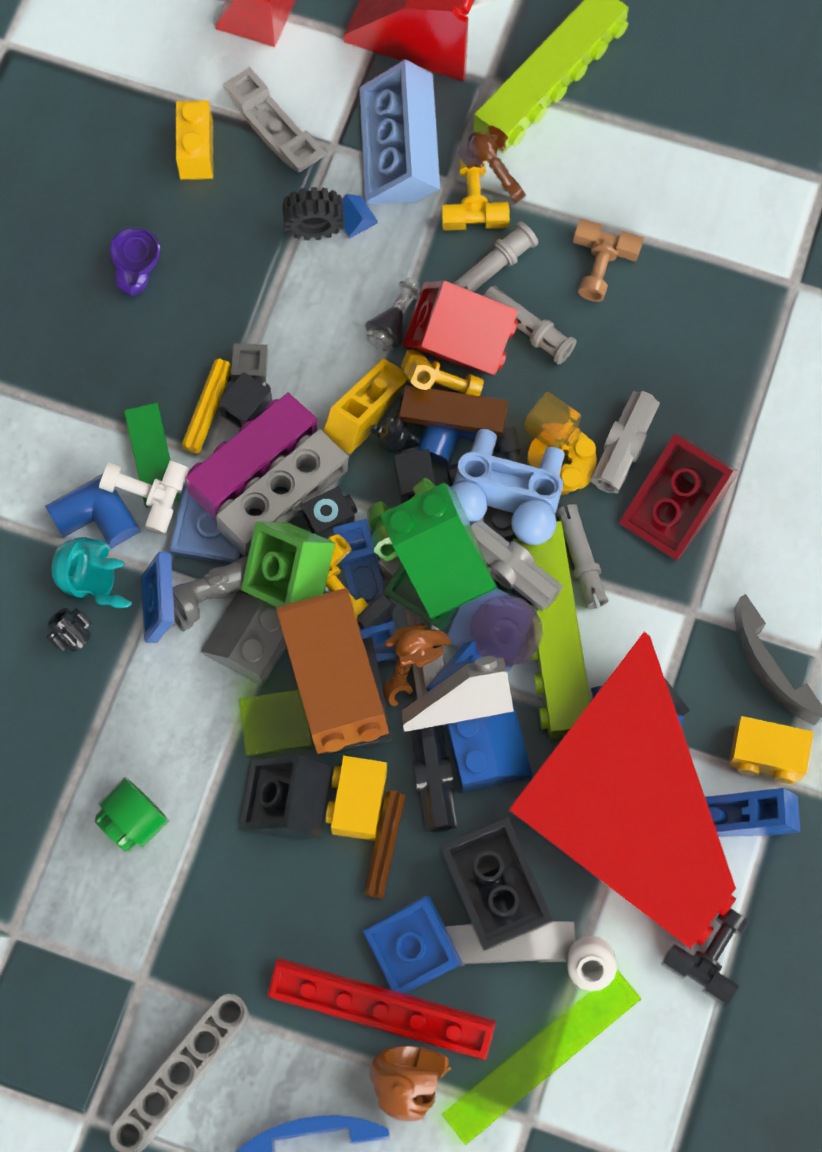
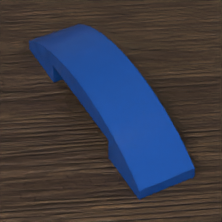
M367 519L333 527L334 535H341L352 549L341 560L348 591L355 600L363 597L370 605L381 594L383 595L382 592L385 587L376 553L373 550L372 536ZM393 616L384 624L372 626L370 629L365 628L360 621L358 622L362 638L372 637L377 662L398 657L395 653L396 645L391 647L385 645L386 640L392 637L397 630Z
M321 1115L292 1120L270 1128L252 1138L236 1152H275L274 1141L345 1129H349L352 1144L389 1139L390 1134L389 1128L365 1119L351 1116Z

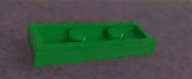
M158 403L124 410L139 480L153 485L155 479L162 481L171 459ZM178 493L175 496L174 502L180 501ZM143 497L145 508H149L146 505L148 498Z

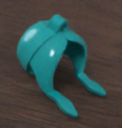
M87 537L75 538L64 542L57 548L52 558L51 573L54 583L65 594L81 598L91 594L95 597L97 604L111 605L115 608H126L132 604L131 601L121 596H109L114 582L113 570L123 567L125 563L117 558H106L110 548L105 541Z

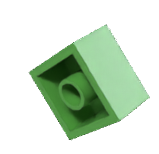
M256 521L241 590L276 607L324 594L335 542L288 522Z

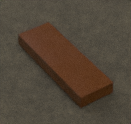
M406 385L399 417L401 422L477 433L480 429H488L493 431L496 436L503 437L508 400L435 389L424 390Z

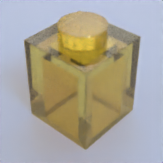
M547 391L526 416L525 430L548 447L562 449L565 444L570 447L581 433L579 428L581 414Z

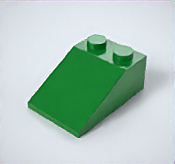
M446 483L380 514L391 543L431 619H435L497 589L458 496Z

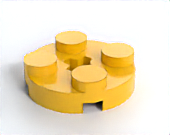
M550 425L544 432L536 436L528 451V466L539 468L545 449L547 447H556L561 449L568 456V460L572 462L570 465L564 464L560 470L559 477L563 481L561 495H567L569 492L576 491L577 489L581 490L589 484L597 464L596 446L591 439L575 428Z

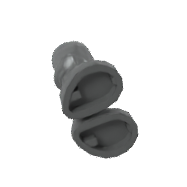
M248 555L239 558L229 565L209 570L201 579L173 587L174 622L181 631L188 630L194 625V622L198 621L200 618L198 604L206 599H222L242 591Z

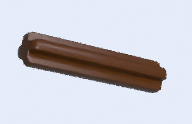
M388 790L385 795L364 888L365 896L370 898L382 899L384 897L405 802V794L399 791Z

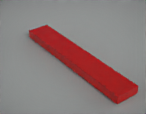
M278 958L275 963L267 995L269 998L486 1060L496 1020L281 958Z

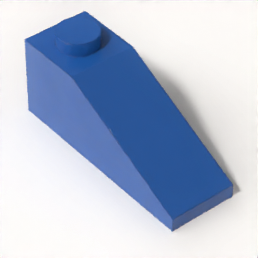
M785 788L705 797L718 837L769 836L800 832L798 796Z

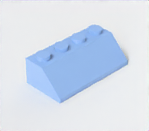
M403 60L360 87L365 202L369 204L417 202L440 189L433 74L407 60Z

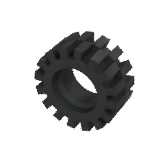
M311 187V191H306L305 188L299 189L300 193L291 192L290 197L286 196L284 202H282L284 230L287 231L288 235H294L296 239H300L302 236L304 240L309 241L311 237H315L316 240H321V236L330 238L332 233L338 234L340 229L344 227L342 197L340 194L337 195V192L334 190L328 192V188H322L320 191H317V187Z

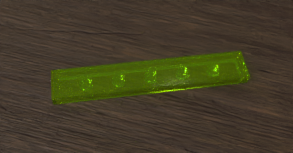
M617 969L614 979L608 986L601 990L590 991L441 1114L466 1146L641 1001L642 998Z

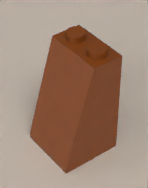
M343 588L276 607L317 754L335 752L344 746L361 741H373L382 735L389 734L385 714L348 589Z

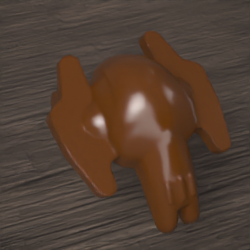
M492 125L488 127L489 133L487 131L471 133L468 137V149L464 150L461 148L458 151L462 162L468 169L472 167L482 168L484 166L483 162H488L489 167L501 181L504 191L508 192L513 202L517 204L526 197V194L518 182L508 173L509 171L504 163H501V159L497 157L498 148L501 151L506 149L508 136L501 129Z

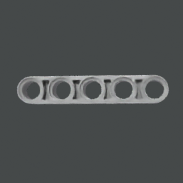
M226 994L218 998L117 1119L110 1131L111 1144L116 1150L120 1152L143 1151L239 1035L249 1020L248 1007L240 997ZM228 1004H236L241 1009L240 1017L233 1023H225L221 1019V1011ZM203 1034H212L216 1040L214 1049L207 1054L199 1053L196 1048L198 1038ZM179 1064H187L191 1071L188 1081L181 1085L174 1084L171 1078L172 1070ZM161 1094L165 1100L163 1111L156 1116L149 1115L146 1109V1102L152 1095ZM135 1125L139 1130V1139L135 1145L125 1147L121 1142V1133L125 1127Z

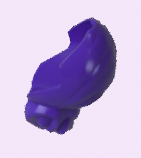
M125 229L117 233L110 244L111 260L116 267L114 283L130 295H137L144 291L150 278V272L155 268L160 257V244L156 236L148 230Z

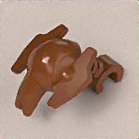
M420 623L398 629L392 637L386 640L385 645L387 647L396 645L395 653L399 657L392 679L383 686L384 697L392 706L399 704L395 699L397 692L405 690L408 694L413 692L412 687L406 681L411 664L422 667L444 654V647L433 648L436 645H450L451 640L444 632L440 630H425V623Z

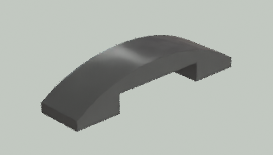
M746 594L741 596L734 608L735 625L739 643L749 666L763 687L784 708L803 721L814 726L822 721V704L807 683L794 690L758 637V634L761 633L766 624L748 596Z

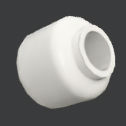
M596 936L582 937L570 947L567 956V968L573 983L581 989L596 991L605 988L614 979L617 970L615 952L611 945L603 938Z

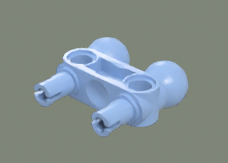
M488 429L478 430L471 452L464 454L458 461L457 473L453 485L450 487L456 492L470 525L472 526L481 520L487 511V506L514 513L511 523L512 529L520 541L528 545H540L547 542L556 530L557 521L555 513L563 489V481L559 474L564 459V452L556 447H547L544 451L540 467L528 466L492 456L497 439L496 434Z

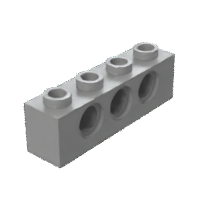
M321 429L312 436H304L296 444L293 452L287 457L281 456L276 459L270 466L268 473L260 479L258 477L252 479L245 486L244 493L235 500H227L219 508L216 515L217 530L243 556L249 555L256 521L289 522L302 511V503L322 494L348 471L349 456ZM302 466H310L314 470L309 473L301 472L298 468ZM277 487H284L289 491L285 494H276L272 490ZM254 508L263 511L259 516H251L246 512Z

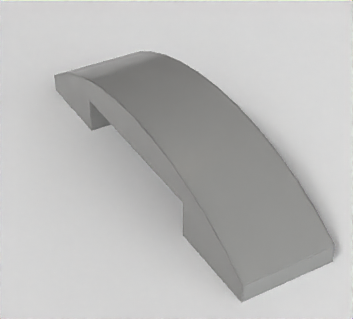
M250 67L223 84L226 92L250 126L266 145L293 170L300 173L326 156L324 149L307 130L302 132L272 99L268 87Z
M554 921L486 951H483L471 924L445 927L463 964L459 966H465V964L539 961V963L567 961L569 949L575 942L574 922Z

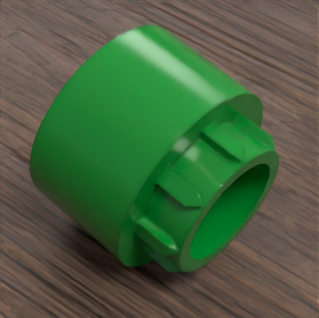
M124 777L98 803L102 809L95 815L94 820L98 827L125 852L131 851L137 844L144 848L170 822L151 799L127 777Z

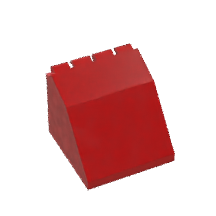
M360 0L344 33V42L399 61L407 60L423 69L464 82L467 68L469 17L464 15L469 14L474 0Z

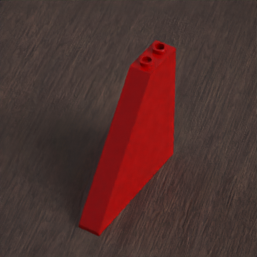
M644 631L509 810L691 949L695 943L702 946L714 930L709 924L718 913L724 916L736 901V898L732 895L736 887L651 637Z

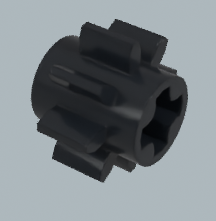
M63 608L56 612L48 621L47 626L52 632L46 637L62 652L67 648L71 652H75L89 641L91 633L87 627L92 624V621L77 608L72 612L68 608Z

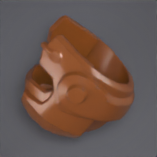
M395 1046L383 1050L374 1057L370 1066L369 1077L374 1085V1091L381 1110L397 1120L417 1121L423 1119L426 1112L434 1105L437 1080L442 1078L447 1071L451 1070V1067L448 1066V1057L443 1054L421 1047Z

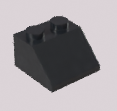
M302 755L252 759L239 830L290 839L320 838L332 766Z

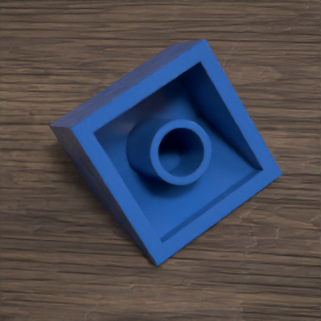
M513 707L514 712L445 724L461 793L532 778L533 775L515 707Z

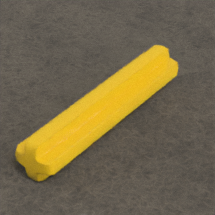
M216 359L212 365L182 442L183 450L189 453L198 454L202 449L219 405L218 402L221 400L231 374L232 367L228 361Z

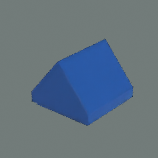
M345 194L342 198L343 230L350 239L378 224V220L361 196Z

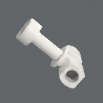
M169 461L163 480L155 479L153 485L121 474L122 466L108 462L99 488L113 493L115 487L148 498L146 505L152 508L145 524V529L165 536L174 511L171 509L176 494H181L186 481L185 477L190 468Z

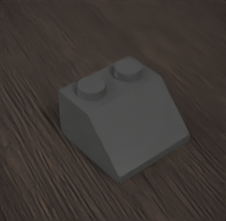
M237 592L202 648L201 653L263 687L287 647L276 606L255 596Z

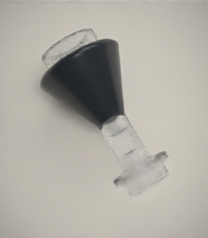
M406 278L404 281H400L398 288L401 293L393 306L366 322L365 328L368 332L366 339L375 348L389 351L390 347H398L401 344L403 314L412 299L418 300L422 289L421 284L414 279Z

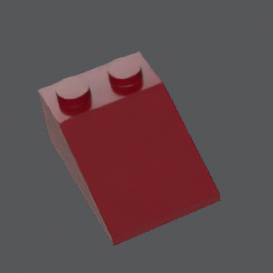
M674 434L619 521V524L678 561L722 501L740 471L686 437Z

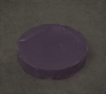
M512 595L495 596L485 601L473 615L470 626L471 637L473 636V640L477 644L475 648L478 653L483 657H503L506 667L528 661L540 647L543 636L541 619L535 609L525 600Z

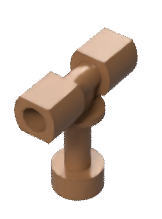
M580 218L573 243L592 248L591 253L596 258L590 276L582 278L578 293L584 299L599 302L604 299L608 287L607 283L603 280L608 261H614L618 256L636 262L644 237L621 231L620 236L601 231L602 224Z

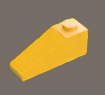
M383 358L331 407L323 432L341 450L350 455L368 438L371 433L369 431L370 425H377L402 392L403 386L406 385L407 381H410L404 370Z

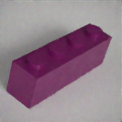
M289 392L280 399H274L267 405L259 417L255 420L247 421L236 436L230 441L220 443L214 450L213 455L203 463L195 464L189 470L185 477L188 494L217 520V512L227 500L238 498L244 493L245 486L256 477L262 478L269 472L270 466L276 459L281 456L287 457L295 450V446L300 439L306 435L312 436L317 432V417Z

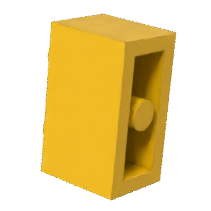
M209 100L176 101V161L181 180L213 179V119Z
M741 716L735 726L728 766L737 768V772L743 775L758 776L759 773L772 775L773 780L779 783L794 784L795 781L800 782L807 774L814 732Z
M343 756L342 766L335 765L332 787L338 788L336 801H329L326 813V823L331 824L332 835L375 841L387 776V762Z

